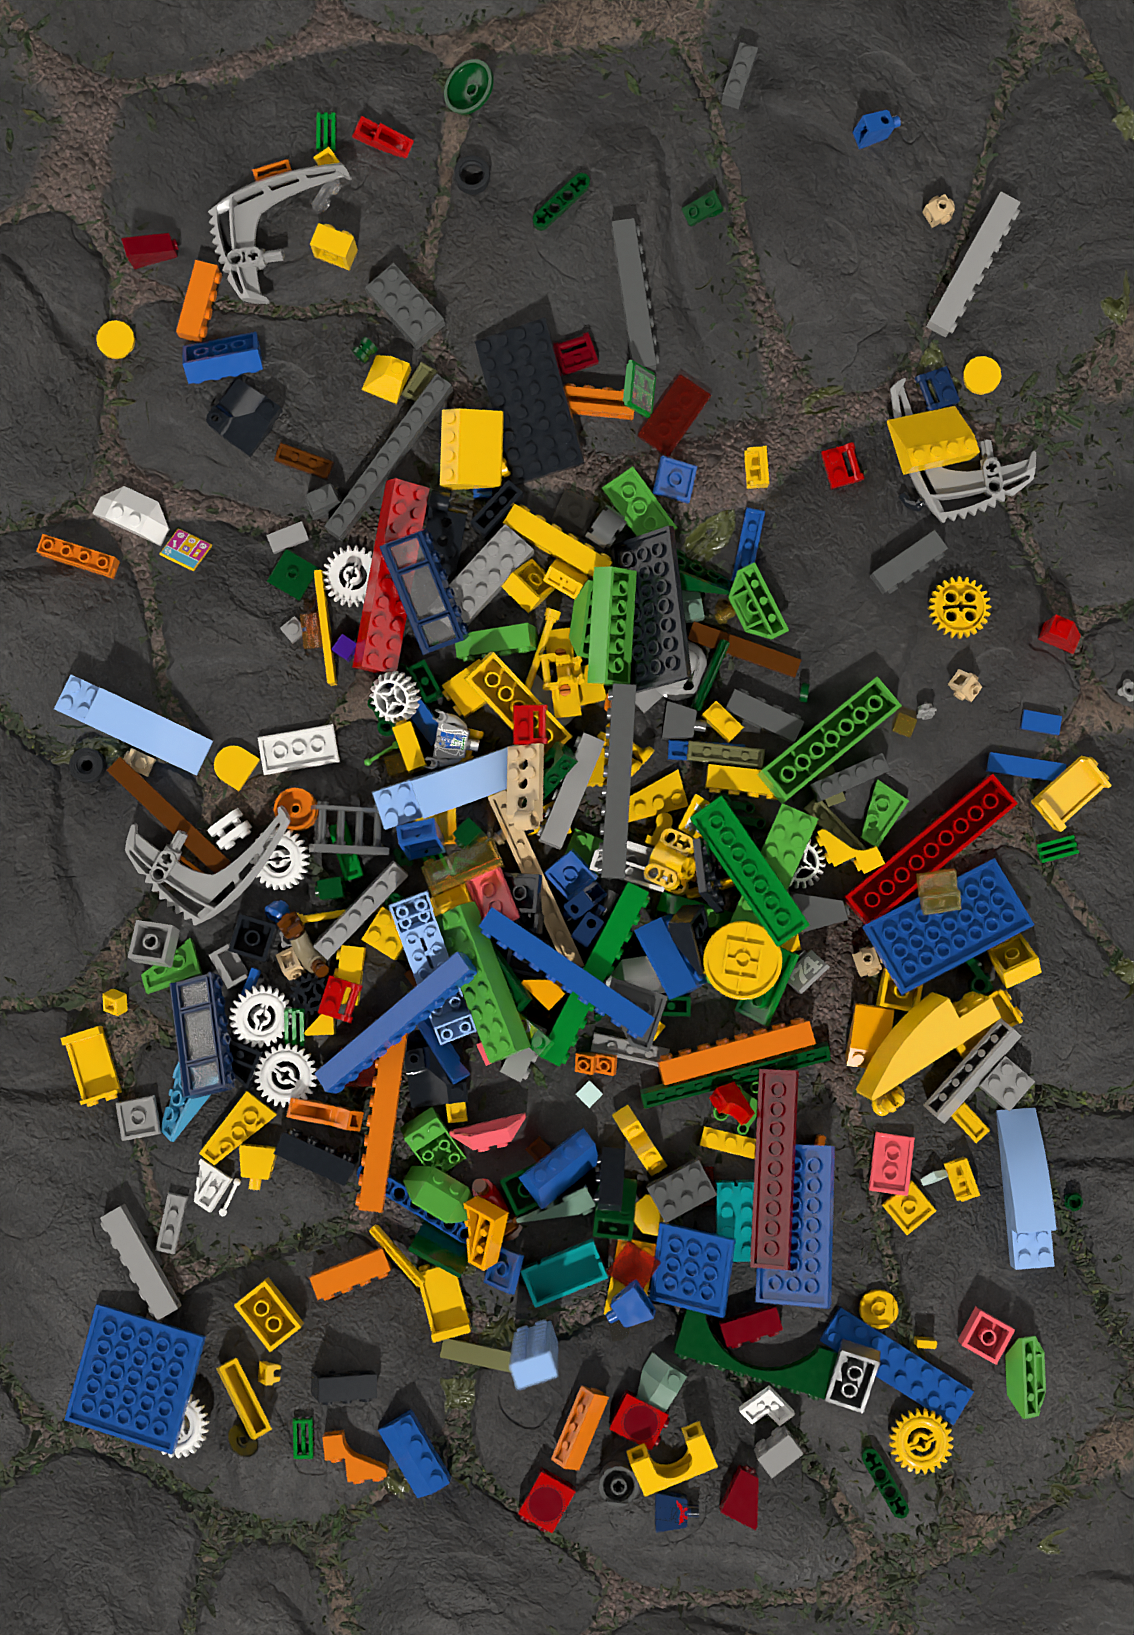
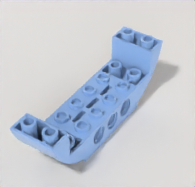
M427 891L389 905L417 985L449 959ZM460 988L457 994L445 1000L444 1005L430 1013L429 1018L440 1045L477 1031Z

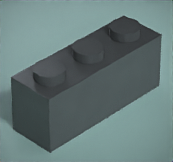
M740 42L723 92L721 104L739 109L757 56V47Z

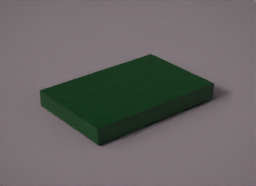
M426 1220L423 1221L408 1251L460 1278L468 1264L467 1243H462Z

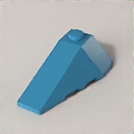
M179 1062L173 1073L172 1078H175L173 1089L169 1090V1096H171L169 1107L165 1108L161 1132L171 1142L175 1141L211 1096L207 1095L195 1099L183 1097ZM202 1064L190 1067L191 1074L195 1077V1081L192 1082L193 1089L218 1083V1074L210 1066Z

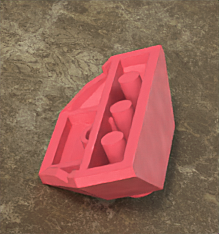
M526 1113L452 1129L449 1131V1134L472 1150L478 1149V1152L490 1150L489 1146L497 1145V1148L508 1146V1142L512 1141L524 1122Z

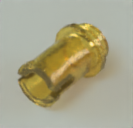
M732 605L722 611L718 610L715 618L719 624H725L736 613Z

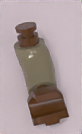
M294 911L282 916L277 926L285 938L290 940L302 966L310 973L316 974L317 977L326 976L329 972L326 958L313 947V943L306 930H304L305 926L297 913Z

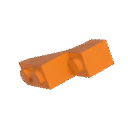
M291 1098L286 1117L330 1125L344 1130L360 1131L364 1112L349 1107L334 1106L317 1100Z
M344 1430L324 1433L322 1439L325 1461L330 1460L331 1463H336L345 1458L348 1482L360 1484L368 1479L381 1481L384 1477H387L388 1466L383 1462L352 1450L346 1441Z

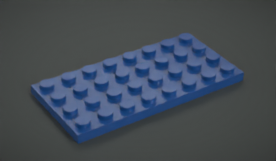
M994 858L864 925L863 929L901 995L1031 928L1035 924Z
M796 1145L790 1270L757 1268L756 1302L831 1308L835 1146Z

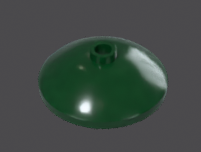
M470 59L459 64L451 72L444 87L445 103L450 110L456 114L467 115L477 111L485 104L492 92L494 83L490 67L482 60Z

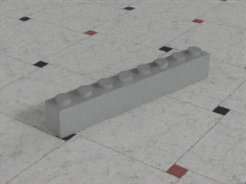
M1003 192L999 193L926 326L927 328L945 338L949 332H954L958 324L955 320L958 316L962 317L967 308L964 306L966 300L971 301L976 292L973 289L975 284L979 285L985 275L982 271L984 268L988 269L994 259L991 257L993 251L997 253L1003 243L999 240L1002 235L1006 237L1011 228L1008 225L1011 219L1015 221L1020 210L1017 208L1020 201Z

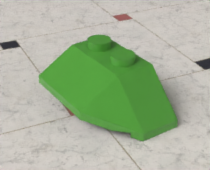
M755 562L738 570L728 599L744 631L768 639H774L788 632L789 629Z
M587 580L574 600L569 639L576 655L588 659L593 594L592 580Z
M412 1166L403 1180V1184L413 1204L445 1223H459L467 1220V1209H464V1203L474 1198L467 1186L435 1167Z
M1036 1336L1022 1337L1015 1342L1005 1355L1007 1396L1023 1419L1039 1416L1040 1407L1046 1394L1045 1355Z

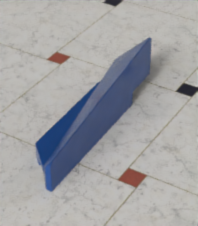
M428 1017L426 1020L420 1021L416 1026L453 1085L469 1076V1071L459 1061L460 1057L452 1044L447 1042L440 1045L430 1018Z

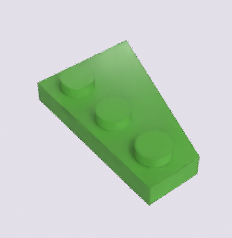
M877 779L860 838L871 846L876 845L878 848L909 800Z
M189 938L181 947L176 948L172 968L153 965L141 974L147 994L170 987L169 983L203 975L193 940Z

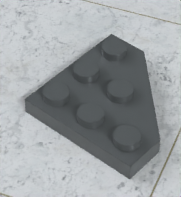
M612 977L609 986L611 989L655 1018L642 1038L637 1036L635 1039L627 1033L628 1028L621 1025L630 1046L649 1052L668 996Z

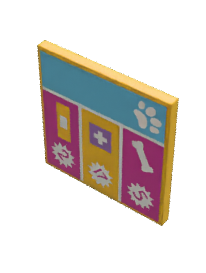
M178 528L162 549L160 555L194 571L210 550L212 544Z

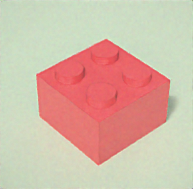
M975 1307L957 1341L962 1346L997 1365L1015 1329L980 1308Z

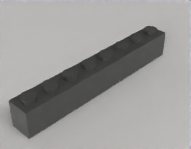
M634 218L612 221V235L631 360L650 371H655L656 364H659L658 352L654 353L656 336L651 333V327H654L653 317L649 316L648 309H651L650 297L646 298L645 291H648L647 279H643L645 263L640 259V254H643L642 243H638L637 236H640L639 224L635 225Z

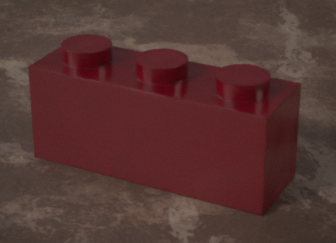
M775 1304L719 1321L726 1346H731V1348L740 1347L746 1341H750V1343L761 1340L762 1336H776L780 1334L779 1331L783 1330Z

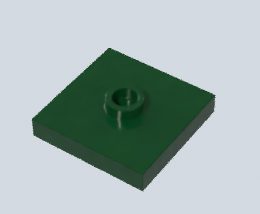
M286 549L267 582L296 600L301 601L314 579V570H319V568Z

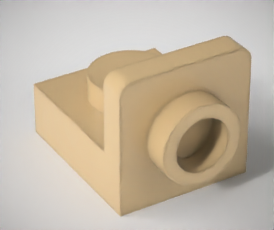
M133 748L127 751L123 758L135 771L147 777L156 759Z
M293 947L276 954L281 970L288 980L297 979L306 973Z

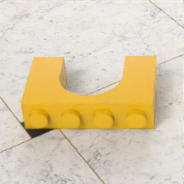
M700 1421L681 1428L688 1448L686 1454L675 1463L663 1465L654 1462L649 1455L645 1443L626 1451L630 1465L645 1497L718 1467Z

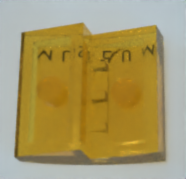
M954 868L916 874L923 915L961 909L960 890L957 889V875Z

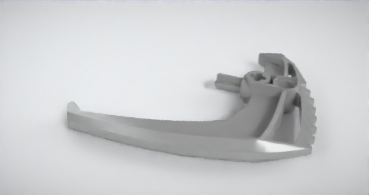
M342 163L306 167L269 176L236 190L209 210L208 213L213 216L209 223L215 226L210 233L216 236L212 243L218 246L215 253L221 255L218 262L224 264L223 271L229 273L227 278L229 283L243 301L254 304H268L270 301L261 294L257 270L263 269L269 262L284 261L285 259L283 249L265 251L264 248L258 249L256 247V231L261 214L278 202L314 186L342 177L352 180L350 173ZM300 180L299 182L281 187L279 189L273 191L271 190L272 188H275L277 186ZM264 192V194L238 205L239 202ZM229 210L232 250L227 255L221 234L220 214ZM235 272L238 273L240 283L243 288V294L241 293L234 275Z
M906 378L898 381L890 389L894 419L902 417L898 395L901 397L905 416L913 415L903 386ZM991 440L981 441L982 460L980 461V470L962 472L945 469L942 466L925 470L936 495H930L919 471L909 473L920 497L940 522L944 523L946 518L955 521L957 514L962 519H965L967 512L975 516L977 509L985 512L987 505L995 508L996 500L1004 502L1005 495L1014 496L1028 485L1035 475L1036 451L1030 454L1028 460L1000 467V463L993 455ZM990 466V468H993V471L990 472V469L987 470L986 468ZM1023 478H1028V480L1007 491L1003 489L1006 485ZM989 484H995L997 491L990 490ZM982 493L990 498L975 505L949 512H944L940 503L942 500L963 498Z
M284 806L278 807V815L261 836L238 859L216 874L202 873L188 868L179 862L182 853L180 849L188 837L186 832L178 830L172 842L167 844L163 851H160L138 834V825L134 823L130 827L125 852L137 872L146 875L145 883H153L152 891H159V899H167V907L175 906L176 914L184 912V919L192 918L193 925H197L227 908L246 890L269 860L291 819ZM280 823V826L276 834L274 835L272 841L270 842L267 849H265V842L267 841V839L269 838L277 824ZM258 853L259 861L242 880L239 873ZM136 856L150 869V871H148L141 864V862L136 858ZM158 869L163 871L164 877L158 875ZM165 881L188 898L205 906V908L196 914L179 902L161 883ZM232 881L234 882L235 889L220 904L212 902Z

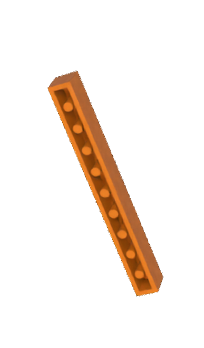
M408 1033L401 1037L402 1039L399 1043L388 1048L387 1053L378 1057L375 1062V1068H378L377 1076L373 1077L372 1087L375 1088V1094L371 1095L370 1107H373L372 1115H368L367 1126L370 1127L369 1135L366 1134L364 1146H367L366 1154L362 1155L361 1166H364V1173L359 1176L358 1185L362 1187L361 1194L357 1193L356 1205L359 1206L358 1210L380 1213L384 1211Z

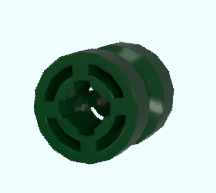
M364 336L360 340V345L355 346L351 351L365 364L369 360L370 354H375L378 348Z
M398 893L390 894L385 900L386 908L390 911L389 905L402 901L405 898Z

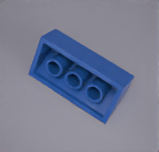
M257 332L183 346L182 364L188 384H200L206 380H219L222 377H235L242 373H256L262 370L263 361Z
M672 914L660 917L634 930L669 1000L690 993L707 983L704 973L698 974L673 942L671 933L668 931V923L673 918Z
M582 1128L573 1133L518 1177L541 1209L545 1208L597 1165L598 1154L595 1143L585 1129Z
M412 1409L378 1429L417 1498L433 1494L450 1483L451 1475Z

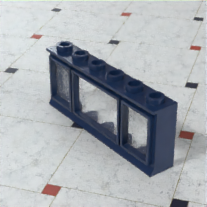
M426 528L380 546L423 655L464 641L469 637L468 625L462 620V610L455 602L454 590L451 586L449 587L447 582V572L441 567L439 552L434 549L432 544L433 537Z
M209 972V974L169 983L183 1097L195 1099L234 1089L233 1057L229 1048L228 1019L224 1010L223 981L220 975Z

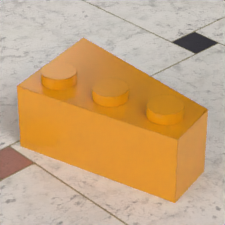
M477 1195L464 1203V1209H467L465 1227H468L469 1237L466 1238L468 1262L485 1271L498 1263L509 1212Z

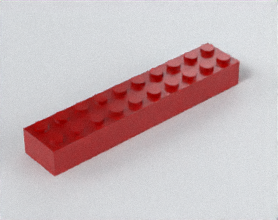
M397 478L386 481L353 668L378 674L397 671L407 614L380 546L422 530L430 488ZM417 538L391 547L399 569L417 562L419 551ZM415 570L402 575L410 595Z
M994 774L987 776L886 860L884 865L879 866L842 898L864 925L885 915L1018 803Z

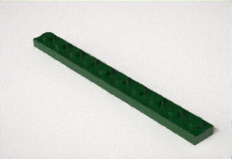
M827 1041L672 1084H659L640 1089L644 1109L715 1091L716 1088L731 1082H735L738 1085L759 1079V1069L795 1070L831 1060L829 1045Z

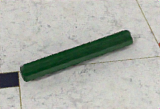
M721 639L691 705L697 711L701 710L730 645L729 641Z

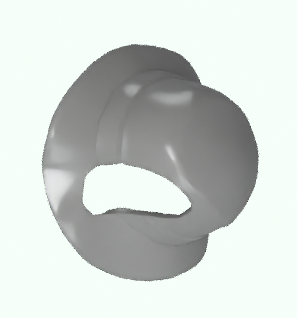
M688 641L691 673L694 671L692 678L693 689H683L688 679L655 688L661 695L670 700L687 699L697 694L706 674L708 665L705 654L693 642Z

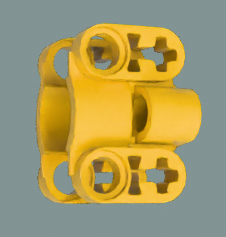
M671 828L665 829L661 833L660 841L652 851L649 864L644 869V876L675 895L682 896L686 894L689 889L688 882H695L697 880L693 838ZM669 833H674L675 837L667 843L666 836ZM652 868L658 869V875L655 878H650L649 876ZM663 875L668 877L667 881L662 879ZM681 883L683 888L677 890V887Z

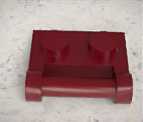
M588 332L561 343H553L563 376L599 364ZM583 343L586 344V347L574 351H570L562 354L561 350L573 346H577Z

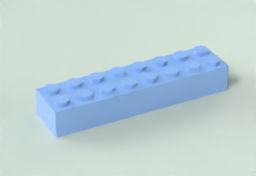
M544 1319L536 1322L535 1326L528 1328L526 1325L517 1328V1332H514L510 1358V1368L517 1389L557 1377L558 1341L552 1322Z

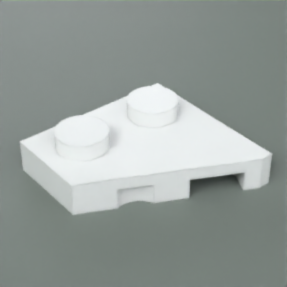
M200 1159V1170L196 1181L197 1190L194 1202L208 1212H212L231 1183L232 1178L205 1159Z

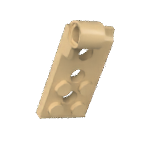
M541 743L508 747L506 816L508 824H514L515 828L519 831L538 829L540 821H543L544 744ZM527 760L528 766L523 769V763ZM527 779L528 784L526 788H523V781ZM526 798L527 805L523 808L522 802Z

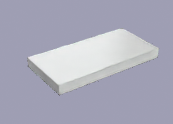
M333 724L258 737L264 775L340 762Z

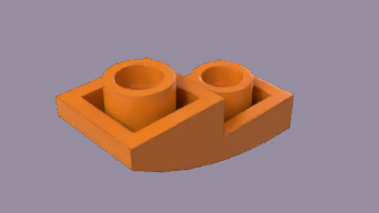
M593 1052L576 1053L575 1072L590 1075L600 1073L614 1076L616 1074L617 1055Z

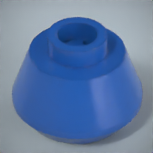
M282 900L274 901L265 907V915L277 924L282 919V916L290 913L289 905Z

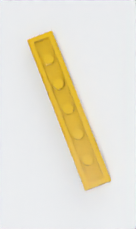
M314 570L327 683L330 686L338 684L334 652L332 651L333 644L327 594L323 581L325 578L322 570Z

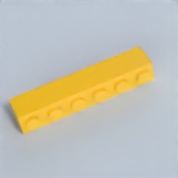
M514 504L503 522V526L506 524L519 537L589 576L591 580H593L594 567H611L613 564L608 555L604 553L598 554L591 545L587 543L583 545L578 542L579 539L570 533L568 535L563 533L562 528L556 524L550 525L546 523L544 517L539 514H531L530 510L522 504L519 506Z

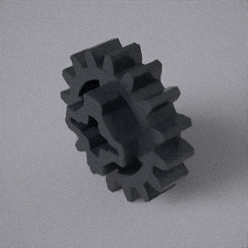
M308 973L307 978L302 975L300 976L301 981H294L297 986L291 987L294 994H291L290 997L295 998L292 1005L298 1004L297 1009H304L305 1015L308 1011H310L311 1015H314L315 1010L318 1012L320 1004L316 1007L311 1006L313 1002L322 1000L323 994L320 993L318 986L320 985L323 991H325L326 985L324 982L326 978L319 980V977L316 975L313 978L312 974ZM311 981L309 987H301L304 983ZM313 989V993L316 994V996L309 999L307 991H311ZM299 995H302L304 1003L300 1001Z

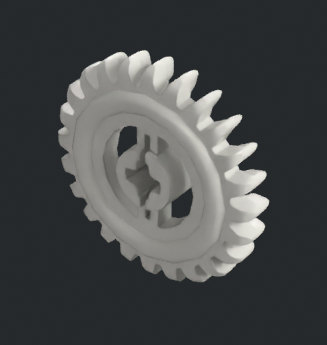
M348 545L347 552L340 547V555L333 552L335 559L328 557L331 564H324L328 571H322L323 575L327 576L323 581L328 583L324 587L325 590H331L328 596L335 595L334 602L341 599V605L343 606L348 602L349 607L352 606L353 602H355L356 607H359L360 601L364 604L372 551L365 554L366 549L363 547L359 552L357 545H355L352 551ZM354 563V566H349L344 570L343 575L347 583L343 587L340 583V572L346 565ZM363 566L367 573L366 582L361 588L352 590L353 586L360 584L362 581L360 568ZM355 572L357 577H353L351 580L349 574Z
M275 827V829L265 842V849H267L270 842L272 841L274 835L278 830V827ZM288 830L287 833L285 831L278 845L286 847L287 850H276L269 859L279 857L290 858L268 860L256 876V878L261 876L260 883L266 881L267 888L272 886L274 890L278 888L285 890L286 887L290 889L293 887L292 883L294 885L299 884L297 878L304 879L301 873L308 872L303 867L310 864V862L304 860L310 857L309 854H304L308 847H301L305 840L297 841L300 835L295 834L292 836L293 830ZM258 853L250 861L251 864L256 865L259 861ZM268 863L276 868L285 867L289 864L290 866L285 872L278 873L273 871Z
M260 985L259 991H257L255 986H252V993L245 989L246 996L238 994L241 1001H233L237 1008H230L235 1014L229 1015V1018L235 1021L229 1025L237 1027L232 1032L233 1034H239L237 1039H244L243 1043L245 1045L251 1041V1047H254L256 1043H258L259 1048H262L263 1043L269 1047L270 1041L277 1043V1037L283 1038L285 1008L292 1007L286 1006L289 1000H283L285 994L281 993L278 995L279 990L277 988L272 992L270 985H268L266 991L263 985ZM270 1005L274 1009L275 1018L271 1026L262 1030V1026L267 1025L271 1020V1015L267 1011ZM252 1007L254 1008L250 1012V1017L255 1022L254 1029L250 1027L247 1020L248 1013ZM263 1013V1014H264L263 1017L260 1016L259 1019H258V1018H257V1015H261V1014Z
M288 1043L284 1049L282 1044H279L278 1051L272 1046V1053L265 1051L267 1058L261 1057L260 1061L262 1064L257 1066L260 1071L255 1072V1075L259 1076V1078L254 1082L261 1084L257 1090H264L261 1096L268 1095L267 1102L274 1099L275 1106L281 1102L282 1107H285L287 1102L290 1103L291 1098L300 1099L301 1097L308 1099L305 1093L312 1094L313 1091L309 1087L316 1086L312 1080L317 1079V1077L312 1073L317 1071L318 1068H311L315 1060L308 1061L311 1054L304 1056V1048L298 1052V1045L291 1049L290 1043ZM282 1061L294 1063L299 1069L300 1079L296 1078V1071L293 1067L285 1066L281 1068L277 1064ZM272 1071L277 1074V1080L280 1083H291L295 1087L289 1090L277 1087L272 1079ZM289 1071L291 1079H284L283 1072Z
M193 1394L189 1398L175 1453L169 1454L171 1458L174 1455L180 1458L182 1454L187 1457L189 1456V1451L195 1453V1447L200 1448L202 1446L199 1441L206 1440L202 1433H207L209 1429L203 1426L207 1425L209 1421H205L203 1418L208 1413H201V1410L205 1407L204 1405L197 1407L199 1399L192 1402Z

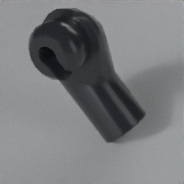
M906 491L898 496L902 503L910 510L919 512L921 508L925 507V503L921 498L914 501Z

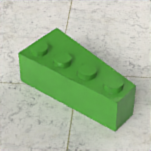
M529 623L469 632V637L464 641L455 643L457 658L462 659L463 662L475 661V658L480 657L483 659L491 651L500 656H508L512 653H527L537 650L539 644L538 629Z

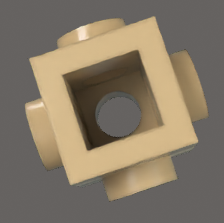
M944 194L941 197H933L922 212L933 228L940 223L944 225L952 219L955 206L953 201Z
M958 669L948 683L955 692L954 696L962 701L966 699L972 702L982 688L981 684L977 681L978 677L960 669Z
M864 947L859 950L860 952L852 955L861 977L865 975L873 976L878 974L879 970H882L881 963L883 962L874 947Z

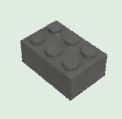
M698 1158L646 1185L665 1223L717 1195Z
M842 1339L825 1401L863 1413L880 1364L881 1351Z

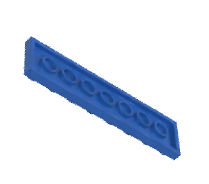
M842 1307L838 1308L819 1339L837 1352L839 1351L842 1339L881 1351L876 1377L928 1410H933L936 1415H941L944 1420L952 1425L955 1424L974 1393L972 1389L877 1329L869 1326Z

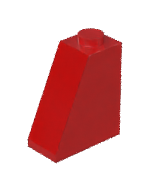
M1054 615L1044 623L1038 640L1074 654L1081 635L1073 621L1059 615Z

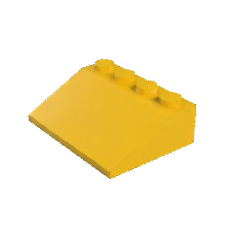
M955 406L886 421L903 475L968 461L980 453L974 433Z
M475 409L442 410L441 486L448 490L502 487L503 411Z

